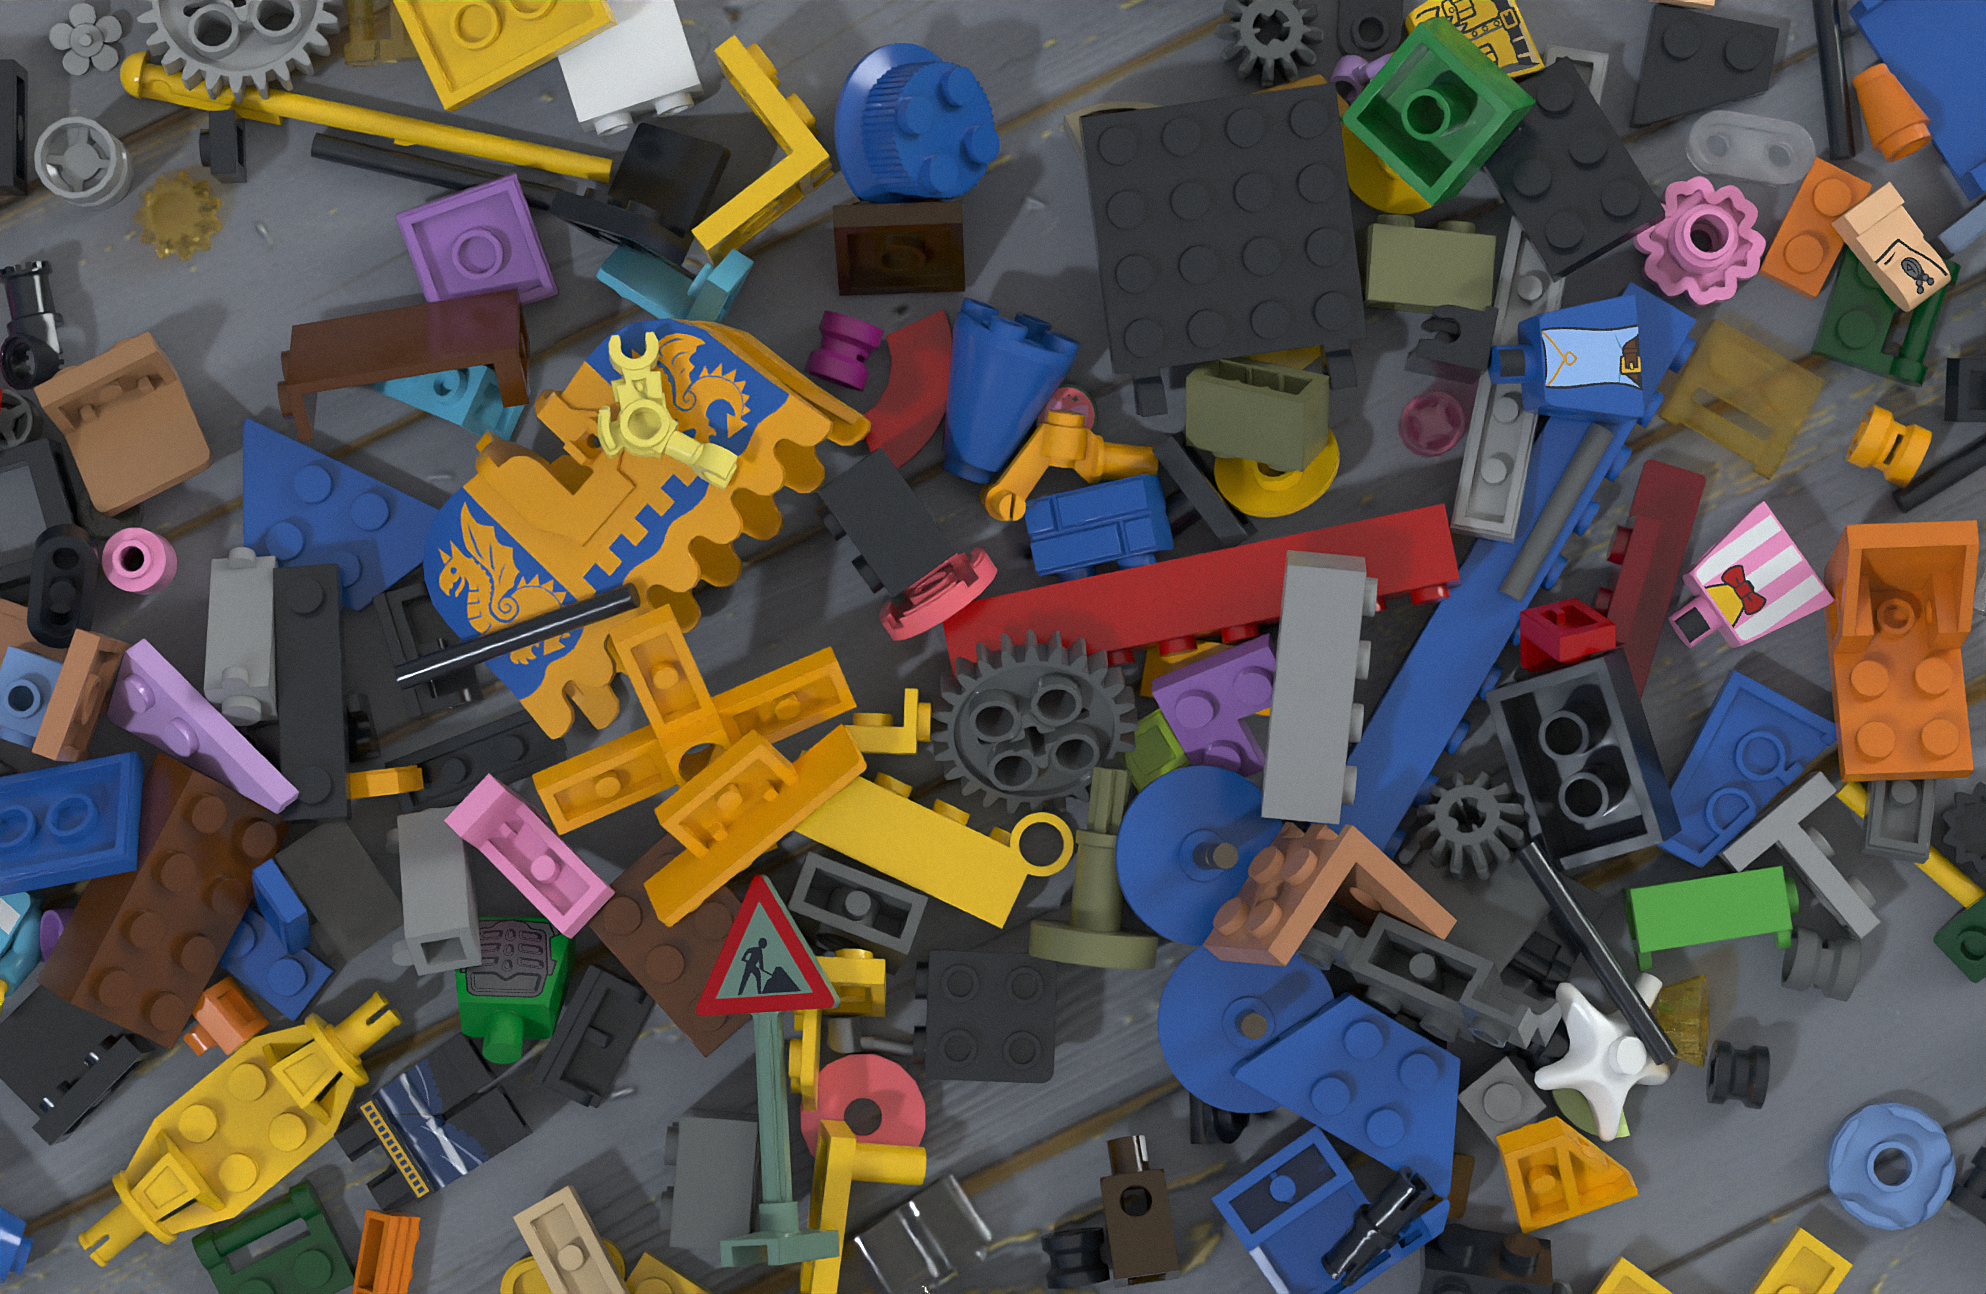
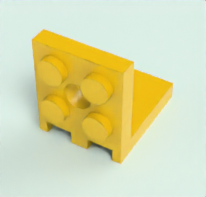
M735 35L714 50L721 71L787 157L691 230L700 249L714 267H717L733 248L738 251L834 176L831 170L832 164L828 160L830 156L815 138L820 132L815 126L817 121L794 92L785 99L776 87L781 84L776 76L778 72L761 48L754 42L745 49Z

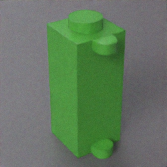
M1770 865L1745 869L1739 873L1726 872L1621 889L1631 952L1635 954L1638 971L1652 969L1651 951L1773 933L1777 950L1791 948L1790 930L1793 929L1791 915L1799 913V899L1795 881L1792 876L1784 877L1783 866Z

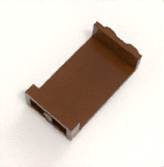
M518 288L292 325L290 350L281 352L284 381H278L277 384L278 399L283 418L285 420L294 418L300 442L313 440L318 392L492 363L494 364L503 407L529 404L530 341Z

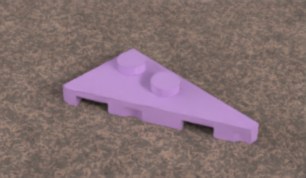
M145 638L125 651L106 716L112 723L276 814L283 811L286 806L297 799L299 791Z

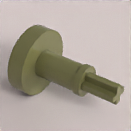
M1093 767L1087 829H1077L1075 842L1078 843L1070 921L1032 920L1028 944L1029 955L1052 961L1095 967L1139 970L1155 968L1159 935L1144 930L1121 927L1124 895L1116 873L1115 845L1120 823L1128 807L1131 771L1117 768Z

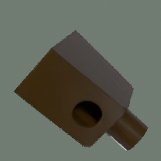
M1144 1135L1108 1140L1107 1148L1112 1176L1100 1178V1191L1115 1288L1178 1279L1180 1268L1164 1168L1150 1170ZM1132 1194L1144 1196L1148 1212L1137 1217L1126 1214L1124 1199Z

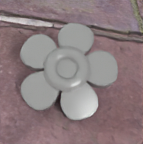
M79 3L72 6L69 10V19L75 28L66 23H57L52 26L49 34L50 43L54 48L59 50L72 48L63 57L62 64L64 69L73 75H84L90 68L91 57L93 65L98 70H112L119 62V53L114 47L104 44V42H115L122 37L123 27L116 17L108 15L103 16L96 23L97 13L92 5Z

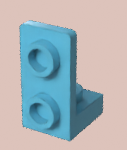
M617 247L600 266L596 277L614 289L620 296L631 300L659 319L673 318L721 323L728 315L754 261L733 248L717 267L706 263L695 280L692 281L663 261Z
M483 365L374 383V390L383 395L452 422L480 437L487 430H490L506 441L510 440L525 406L519 405L504 408L496 373L494 370Z

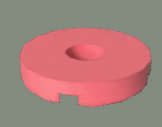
M978 547L973 548L970 552L973 557L972 559H969L965 552L961 554L956 553L904 590L902 593L906 599L897 608L892 601L888 600L883 605L878 619L893 641L906 640L929 630L954 615L980 595L994 580L998 571L987 553Z
M850 1053L828 1063L819 1072L817 1111H804L803 1103L801 1102L800 1130L809 1152L814 1158L816 1156L820 1119L845 1121L847 1106L859 1098H867L874 1101L881 1110L882 1121L879 1128L870 1134L862 1135L853 1132L857 1138L856 1142L919 1146L926 1129V1102L916 1079L898 1062L877 1054Z

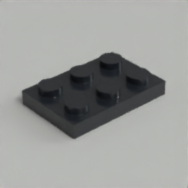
M1568 56L1518 84L1536 101V104L1482 166L1554 283L1665 219V210Z

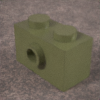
M1378 215L1376 223L1357 230L1355 234L1364 308L1432 314L1431 312L1434 308L1448 304L1482 311L1486 306H1491L1496 236L1475 234L1476 224L1469 222L1441 221L1438 222L1437 230L1415 228V218L1410 216Z
M1244 357L1201 362L1186 377V445L1209 450L1212 455L1220 458L1239 457L1266 463L1270 468L1277 471L1290 472L1297 470L1303 472L1328 445L1330 376Z

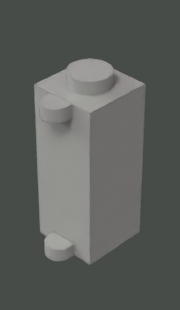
M246 547L234 548L230 551L229 558L212 559L204 675V692L207 701L230 724L237 726L253 725L258 721L279 720L273 568H279L276 556L256 557L255 552Z
M458 805L444 808H429L421 812L397 816L398 828L391 829L385 834L386 850L400 855L405 940L398 941L392 945V961L399 966L415 965L418 976L482 965L473 845L462 839L444 821Z

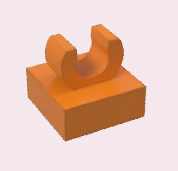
M229 975L202 992L191 1013L199 1023L183 1039L198 1057L202 1056L211 1047L214 1048L217 1045L228 1056L244 1046L253 1037L258 1036L271 1023Z

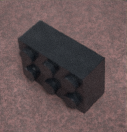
M1623 647L1592 656L1583 662L1569 663L1506 682L1485 692L1517 796L1524 810V817L1531 839L1536 838L1558 872L1664 843L1682 831Z

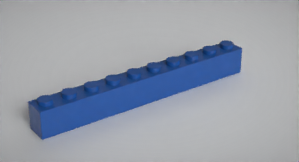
M1631 281L1621 289L1617 297L1636 294L1645 417L1622 424H1606L1546 416L1535 435L1514 544L1478 537L1474 538L1458 565L1461 585L1449 588V599L1436 602L1364 724L1360 743L1354 742L1347 753L1346 765L1357 766L1354 804L1341 805L1339 825L1320 824H1326L1337 835L1340 834L1346 824L1353 825L1389 859H1393L1407 834L1406 831L1398 827L1410 805L1418 809L1419 805H1424L1431 795L1430 789L1432 784H1437L1439 777L1432 774L1431 770L1442 751L1453 755L1463 741L1471 726V722L1464 719L1463 716L1475 696L1485 701V692L1493 689L1504 668L1496 664L1495 661L1507 641L1515 646L1520 643V611L1528 609L1527 607L1539 587L1549 592L1559 578L1568 561V558L1559 553L1571 532L1580 537L1585 533L1600 507V504L1591 498L1603 478L1612 483L1616 480L1632 453V449L1623 445L1636 423L1646 428L1664 399L1665 395L1656 391L1660 381L1668 369L1677 374L1691 354L1697 341L1689 337L1688 334L1696 319ZM1591 423L1598 424L1612 432L1614 436L1520 603L1500 593L1498 589ZM1307 822L1302 831L1306 833L1311 824L1317 822Z

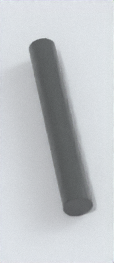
M1591 423L1498 589L1500 593L1520 603L1611 442L1614 436L1612 432L1598 424Z

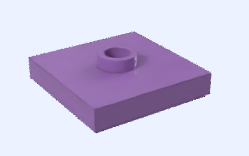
M516 172L410 208L395 215L427 303L518 288L521 305L525 306L559 294L557 283Z

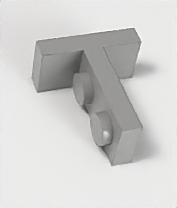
M1821 771L1808 772L1760 812L1715 857L1728 872L1739 873L1769 847L1773 846L1849 938L1862 939L1881 923L1870 910L1877 904L1876 900L1854 875L1851 874L1846 879L1842 877L1829 861L1835 855L1833 848L1813 826L1810 825L1803 830L1798 824L1837 791Z

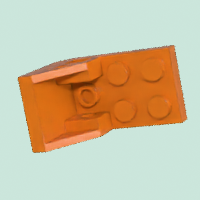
M1977 520L1846 525L1824 571V586L1835 601L1823 607L1841 782L1969 778L1974 771L1961 647L1971 632L1979 554Z

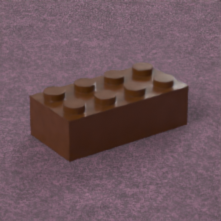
M158 752L143 780L137 870L90 880L36 982L70 1004L173 1049L254 896L251 878L253 875L252 870L271 858L273 860L291 825H287L283 821L282 814H276L228 786Z

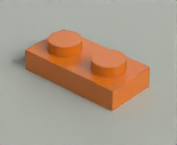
M1815 157L1811 161L1766 250L1757 273L1810 300L1817 298L1845 242L1831 223L1865 199L1873 185Z

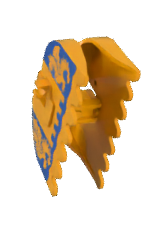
M666 318L630 323L609 335L586 358L564 391L555 389L544 390L534 404L536 416L565 443L563 448L570 455H562L550 464L536 452L519 444L503 440L494 432L487 430L475 444L480 452L475 459V468L478 473L446 501L432 520L425 539L423 558L424 579L433 606L463 642L628 583H632L636 587L640 597L639 608L484 662L512 691L551 739L564 737L575 721L574 708L566 694L579 706L597 730L610 727L616 720L620 712V704L611 688V682L617 672H622L627 676L628 674L615 649L608 629L668 603L682 633H689L697 628L701 620V608L692 595V588L696 587L700 579L716 587H729L736 583L742 574V562L733 548V541L738 539L741 533H746L757 540H771L779 535L784 525L783 514L775 503L774 494L780 491L783 486H787L798 493H813L821 487L825 479V468L816 455V446L826 438L841 446L855 445L870 432L871 421L814 384L749 332L713 321H689L686 319ZM646 332H654L658 339L659 358L651 372L660 371L662 393H665L666 409L669 411L672 419L678 422L677 431L700 443H712L721 446L738 456L735 463L737 469L725 490L706 482L691 467L666 454L660 460L654 456L637 457L623 450L615 458L610 459L605 455L601 445L598 448L595 447L593 440L595 436L598 437V414L601 407H610L611 422L617 420L620 412L619 404H615L611 381L623 378L620 373L614 370L609 361L608 344L611 335H619L621 351L626 357L637 359L646 352Z

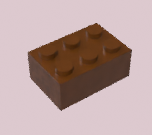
M668 832L609 885L615 891V894L586 924L706 1058L753 1017L749 1013L717 1016H699L696 1013V1006L743 899L726 882L706 898L697 909L689 912L673 926L667 927L657 917L643 883L687 849Z

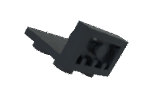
M642 122L638 125L608 194L587 187L584 196L558 189L548 212L597 241L681 267L694 240L691 230L701 223L730 159L731 151L720 144Z
M40 984L0 1024V1079L40 1118L32 1129L49 1146L66 1141L156 1049L143 1036L70 1004Z

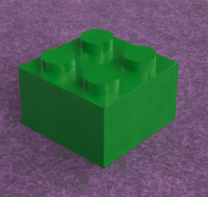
M1441 16L1420 22L1341 116L1340 121L1431 206H1434L1459 194L1536 104V101L1446 17Z

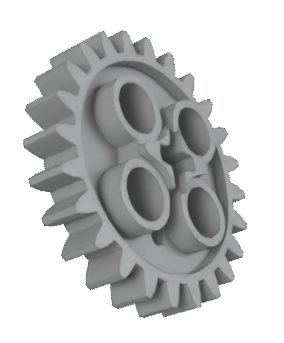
M136 0L138 7L147 11L138 16L137 21L142 33L152 34L146 40L152 56L165 54L161 61L165 73L170 76L183 69L182 81L185 88L189 91L205 79L206 90L210 99L213 100L219 96L224 85L230 86L236 103H242L247 86L254 85L263 100L269 99V82L275 79L288 91L292 90L293 83L289 72L295 68L304 74L312 76L314 69L308 55L311 52L327 57L330 55L331 51L328 42L321 34H340L339 20L330 12L344 9V1L245 0L246 5L234 7V0ZM188 9L197 10L191 17L185 15ZM276 13H286L294 17L289 26L280 31H271L263 27L265 21ZM215 28H224L231 31L229 39L221 45L207 46L201 43L203 37Z

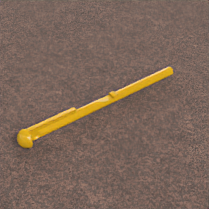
M137 51L130 54L123 61L120 68V81L123 88L128 94L137 99L145 97L208 111L235 110L242 118L280 126L284 120L283 117L354 132L394 138L393 144L402 146L417 144L609 184L612 175L613 159L269 88V99L263 100L255 85L247 86L242 103H236L231 87L224 85L219 96L213 100L210 99L206 90L205 79L189 91L185 88L182 81L183 70L168 76L163 66L151 64L150 51Z

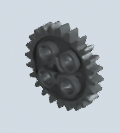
M1027 629L1024 643L1020 645H1015L1012 639L1006 633L1000 635V650L995 652L980 642L976 644L977 662L974 663L968 659L957 657L955 659L956 676L942 675L940 677L941 694L932 695L930 740H933L935 761H944L945 778L952 780L960 777L961 794L964 796L972 794L981 788L982 802L986 808L995 803L999 797L1006 799L1008 814H1013L1021 802H1029L1033 813L1041 812L1043 802L1052 800L1057 809L1063 812L1066 811V796L1074 794L1085 803L1089 802V784L1092 783L1093 767L1126 769L1125 752L1135 751L1136 748L1134 731L1138 730L1137 709L1135 707L1132 686L1125 685L1122 667L1117 666L1108 669L1107 652L1104 650H1100L1087 658L1084 638L1080 637L1069 648L1062 647L1060 631L1055 630L1047 643L1042 644L1037 642L1033 629ZM1054 689H1061L1060 691H1050Z

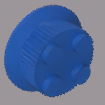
M894 43L878 47L866 54L853 67L843 84L835 112L834 136L842 173L849 187L860 201L891 204L915 203L922 199L932 198L948 202L953 198L962 196V194H967L968 190H972L973 186H977V181H981V176L985 175V170L988 169V163L997 157L1000 141L997 132L993 128L995 125L993 122L994 115L991 113L992 108L989 106L990 101L987 99V94L983 93L984 87H980V82L976 81L974 74L968 68L955 65L954 62L943 61L930 50L910 43Z

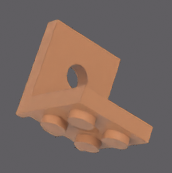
M0 598V668L8 646L22 648L63 662L31 752L55 761L80 762L90 760L92 751L88 750L100 715L106 716L113 695V691H110L121 657L132 644L93 630L86 631L76 628L69 648L56 649L47 647L38 642L28 629V607Z
M1286 822L1271 845L1260 851L1252 860L1248 868L1249 877L1237 895L1228 900L1218 910L1213 920L1214 929L1203 943V946L1220 961L1286 967L1332 897L1359 922L1369 927H1372L1378 913H1382L1434 937L1445 940L1457 920L1353 825L1346 824L1340 834L1337 835L1326 824L1312 823L1304 834L1295 824Z

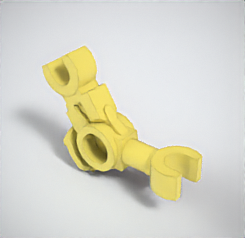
M646 332V352L637 359L626 357L621 351L619 335H611L608 344L609 361L614 370L622 375L623 379L611 381L615 404H619L620 408L617 420L611 422L609 406L601 407L598 414V439L605 455L612 459L623 450H626L629 454L637 457L654 456L661 460L664 454L691 467L706 482L725 490L737 469L735 463L738 456L721 446L712 443H700L677 431L678 422L672 419L669 411L666 409L665 393H662L660 371L651 372L659 358L658 339L654 332Z

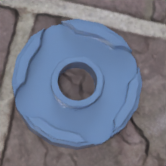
M1889 1101L1865 1105L1845 1117L1830 1137L1824 1164L1828 1187L1840 1207L1865 1225L1890 1231L1904 1229V1227L1913 1226L1918 1222L1922 1223L1937 1213L1951 1192L1956 1171L1954 1154L1951 1153L1950 1144L1946 1139L1947 1136L1938 1122L1918 1108ZM1897 1148L1906 1159L1905 1174L1895 1183H1882L1874 1172L1875 1158L1884 1149Z

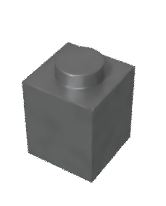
M1496 1053L1459 1083L1457 1104L1484 1138L1495 1147H1498L1496 1136L1520 1129L1547 1107L1507 1056Z

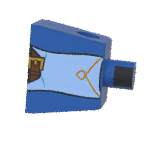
M1636 294L1623 295L1533 316L1519 322L1517 328L1518 345L1491 347L1488 359V373L1491 382L1494 385L1521 384L1522 402L1525 412L1606 424H1622L1645 417Z

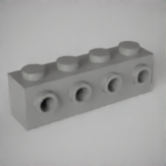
M1287 550L1261 795V817L1339 825L1341 805L1354 804L1357 766L1346 765L1348 742L1360 743L1364 704L1353 703L1355 679L1367 680L1371 641L1359 640L1362 616L1374 617L1378 584L1377 578L1366 577L1365 557Z

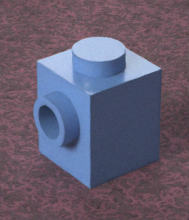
M8 646L0 668V738L33 748L63 662L22 648Z

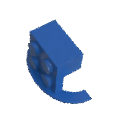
M1316 1125L1211 1198L1277 1294H1353L1403 1258L1444 1231L1450 1208V1202L1445 1198L1400 1229L1399 1235L1401 1239L1390 1250L1383 1249L1362 1272L1354 1285L1345 1286L1341 1284V1279L1346 1273L1343 1272L1336 1281L1322 1266L1321 1257L1351 1227L1355 1219L1353 1218V1213L1360 1205L1371 1203L1354 1181L1353 1175L1319 1126Z

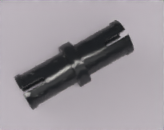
M1405 1166L1400 1167L1394 1178L1371 1204L1364 1203L1353 1213L1354 1223L1337 1243L1321 1257L1322 1266L1333 1279L1337 1281L1340 1275L1345 1272L1346 1274L1341 1279V1284L1345 1286L1354 1285L1362 1272L1383 1249L1390 1250L1401 1239L1399 1235L1400 1229L1423 1203L1433 1196L1431 1186L1419 1173H1416L1412 1180L1409 1181L1408 1178L1413 1174L1412 1169Z

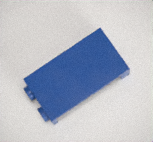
M1859 0L1848 11L1881 64L1885 63L1889 71L1894 74L1931 120L1927 128L1932 136V144L1969 202L1986 192V0Z

